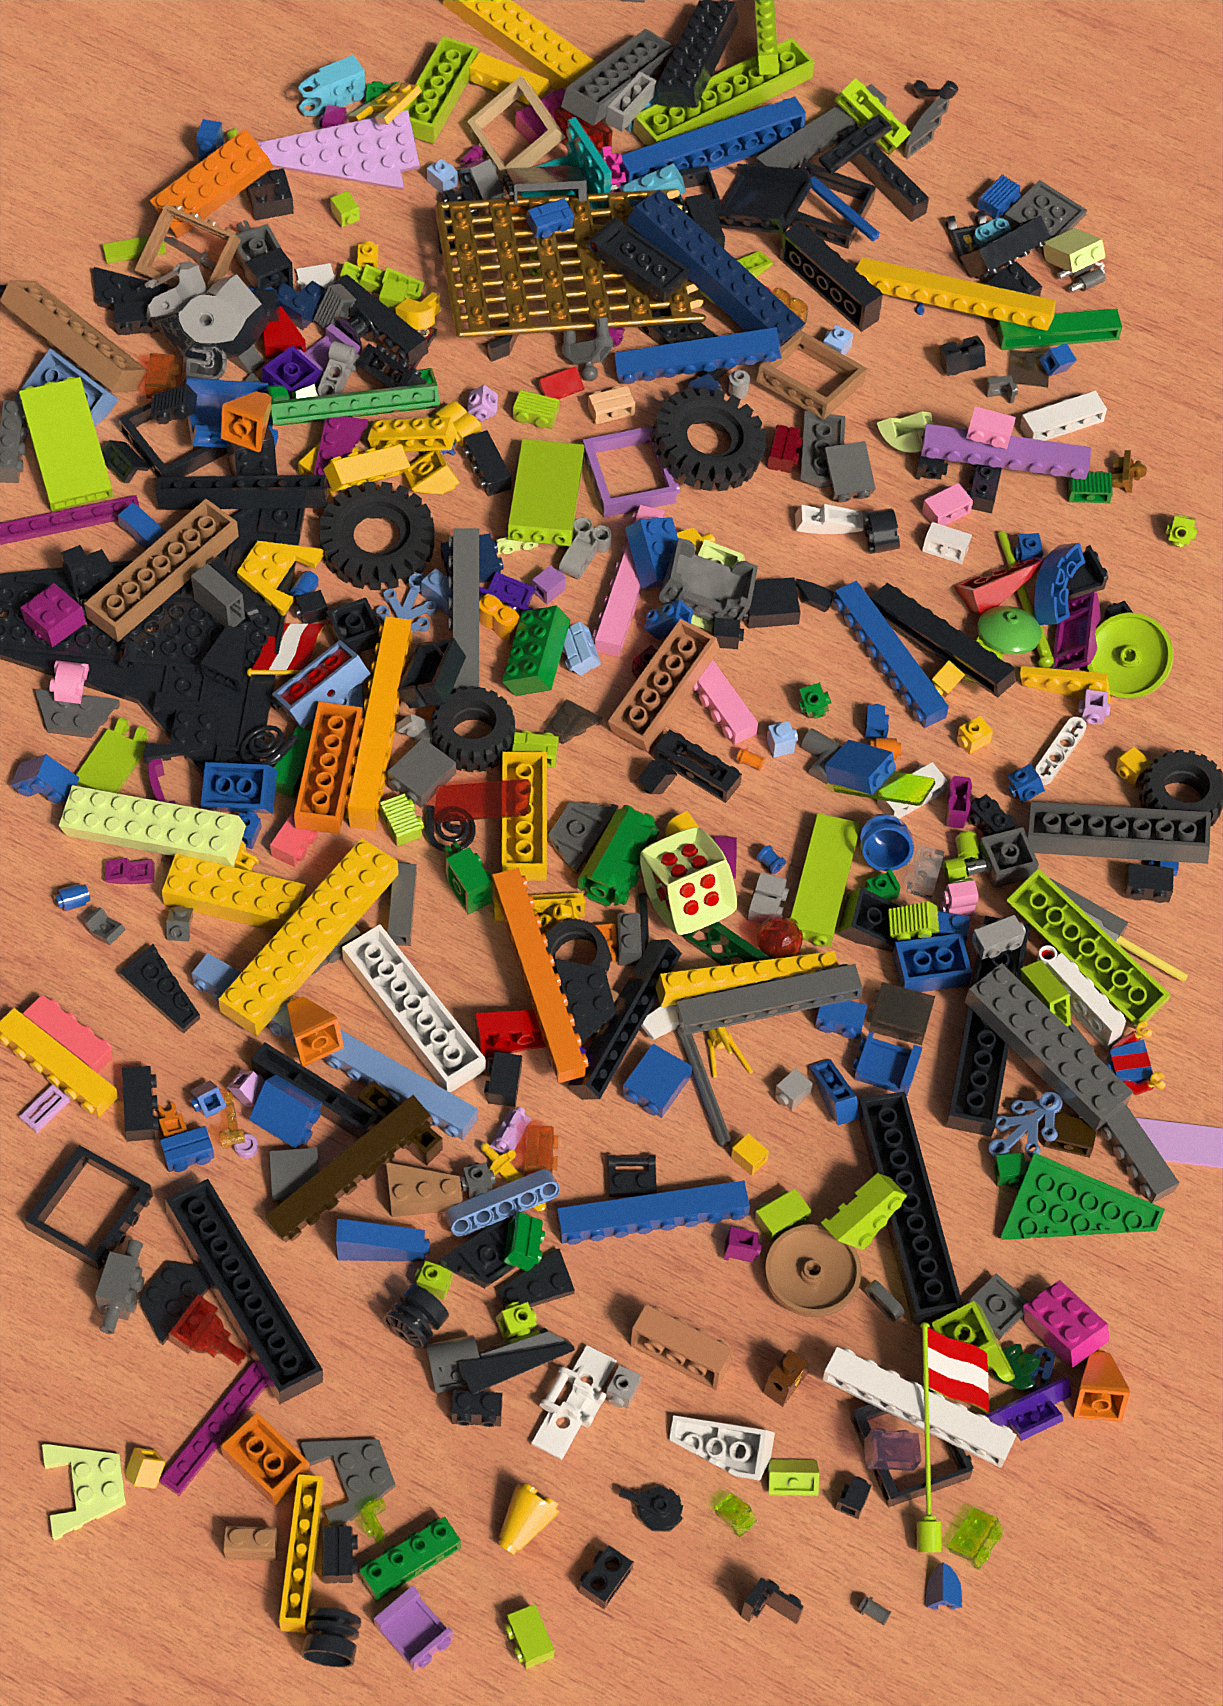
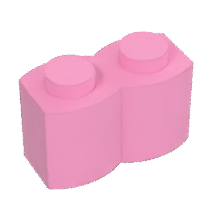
M975 881L947 884L945 891L942 892L943 902H940V911L974 916L975 905L978 903V891Z

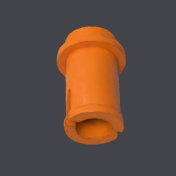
M741 748L736 758L739 764H747L759 771L762 769L766 759L748 751V748Z

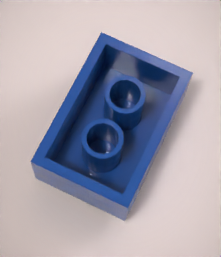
M673 518L641 519L625 528L641 589L661 587L675 542L678 539Z
M205 762L201 807L210 811L246 813L250 811L273 814L277 770L270 765Z
M962 933L895 942L892 956L902 995L969 986L972 970Z

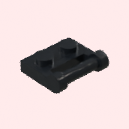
M648 1154V1157H616V1155H608L609 1197H636L657 1194L656 1155ZM648 1166V1171L616 1172V1167Z

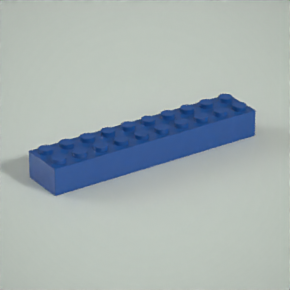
M796 96L625 153L622 155V164H619L620 172H625L626 182L621 183L620 186L671 164H674L678 170L708 165L710 171L764 153L803 128L806 112Z

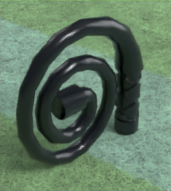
M272 725L262 726L252 731L244 739L240 747V756L246 764L271 766L282 760V757L299 741V738L293 734L283 744L284 735L280 728ZM272 730L278 733V743L271 750L266 752H257L254 750V744L255 746L261 749L271 748L276 742L275 735L273 733L263 731ZM270 737L271 741L267 744L261 738ZM250 741L249 751L253 756H272L263 761H251L245 755V747Z
M428 805L426 806L425 835L430 845L443 851L445 846L441 845L434 836L435 807ZM450 808L442 812L438 817L436 831L442 839L448 842L462 841L469 832V825L465 818L459 815H452L446 819L445 828L447 831L452 832V834H461V825L450 826L451 821L458 820L463 824L464 831L458 837L445 835L441 830V822L445 816L451 813L464 815L470 822L471 834L469 839L460 845V848L463 850L473 842L476 834V825L473 817L467 811L460 808Z

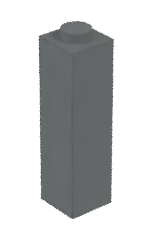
M409 862L398 863V876L392 881L388 935L398 946H411L417 864Z

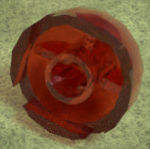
M772 916L767 918L757 931L756 940L759 949L772 959L796 955L803 941L802 930H799L798 922L789 916Z

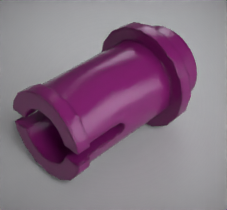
M478 145L471 146L469 151L459 160L460 165L465 162L463 165H466L474 160L481 159L483 150Z

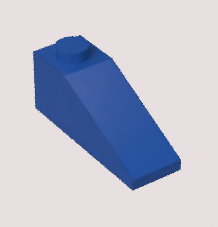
M829 1059L810 1065L809 1068L836 1124H846L859 1119L857 1096L832 1060Z

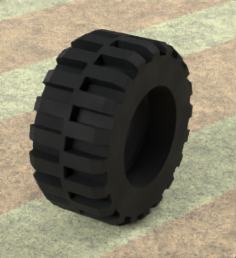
M473 686L466 687V690H461V688L454 690V694H450L447 703L436 705V710L433 711L431 722L432 744L456 762L457 770L467 769V772H474V770L482 772L487 771V767L492 769L498 766V761L503 762V752H511L513 749L515 735V716L513 715V710L507 704L506 699L502 696L498 697V693L492 690L488 692L483 687L473 689ZM479 720L487 723L493 730L485 737L468 739L458 735L454 728L464 721Z
M1176 750L1175 753H1172V751L1163 754V757L1158 756L1146 770L1139 793L1140 806L1146 809L1211 812V826H1213L1223 809V772L1221 769H1217V764L1213 760H1207V756L1203 754L1201 756L1195 754L1196 751L1189 750L1184 752V750ZM1171 783L1187 784L1198 791L1202 800L1194 803L1178 801L1169 795L1165 786Z

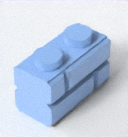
M581 622L570 626L562 650L568 658L565 660V663L570 671L583 675L590 671V669L601 665L589 628Z

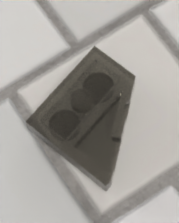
M566 699L544 729V733H552L554 736H559V743L564 744L574 736L585 733L587 728L595 724L597 726L600 725L602 717Z

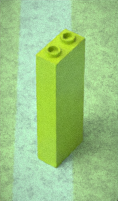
M820 813L817 814L787 937L796 941L811 942L821 947H831L861 823Z

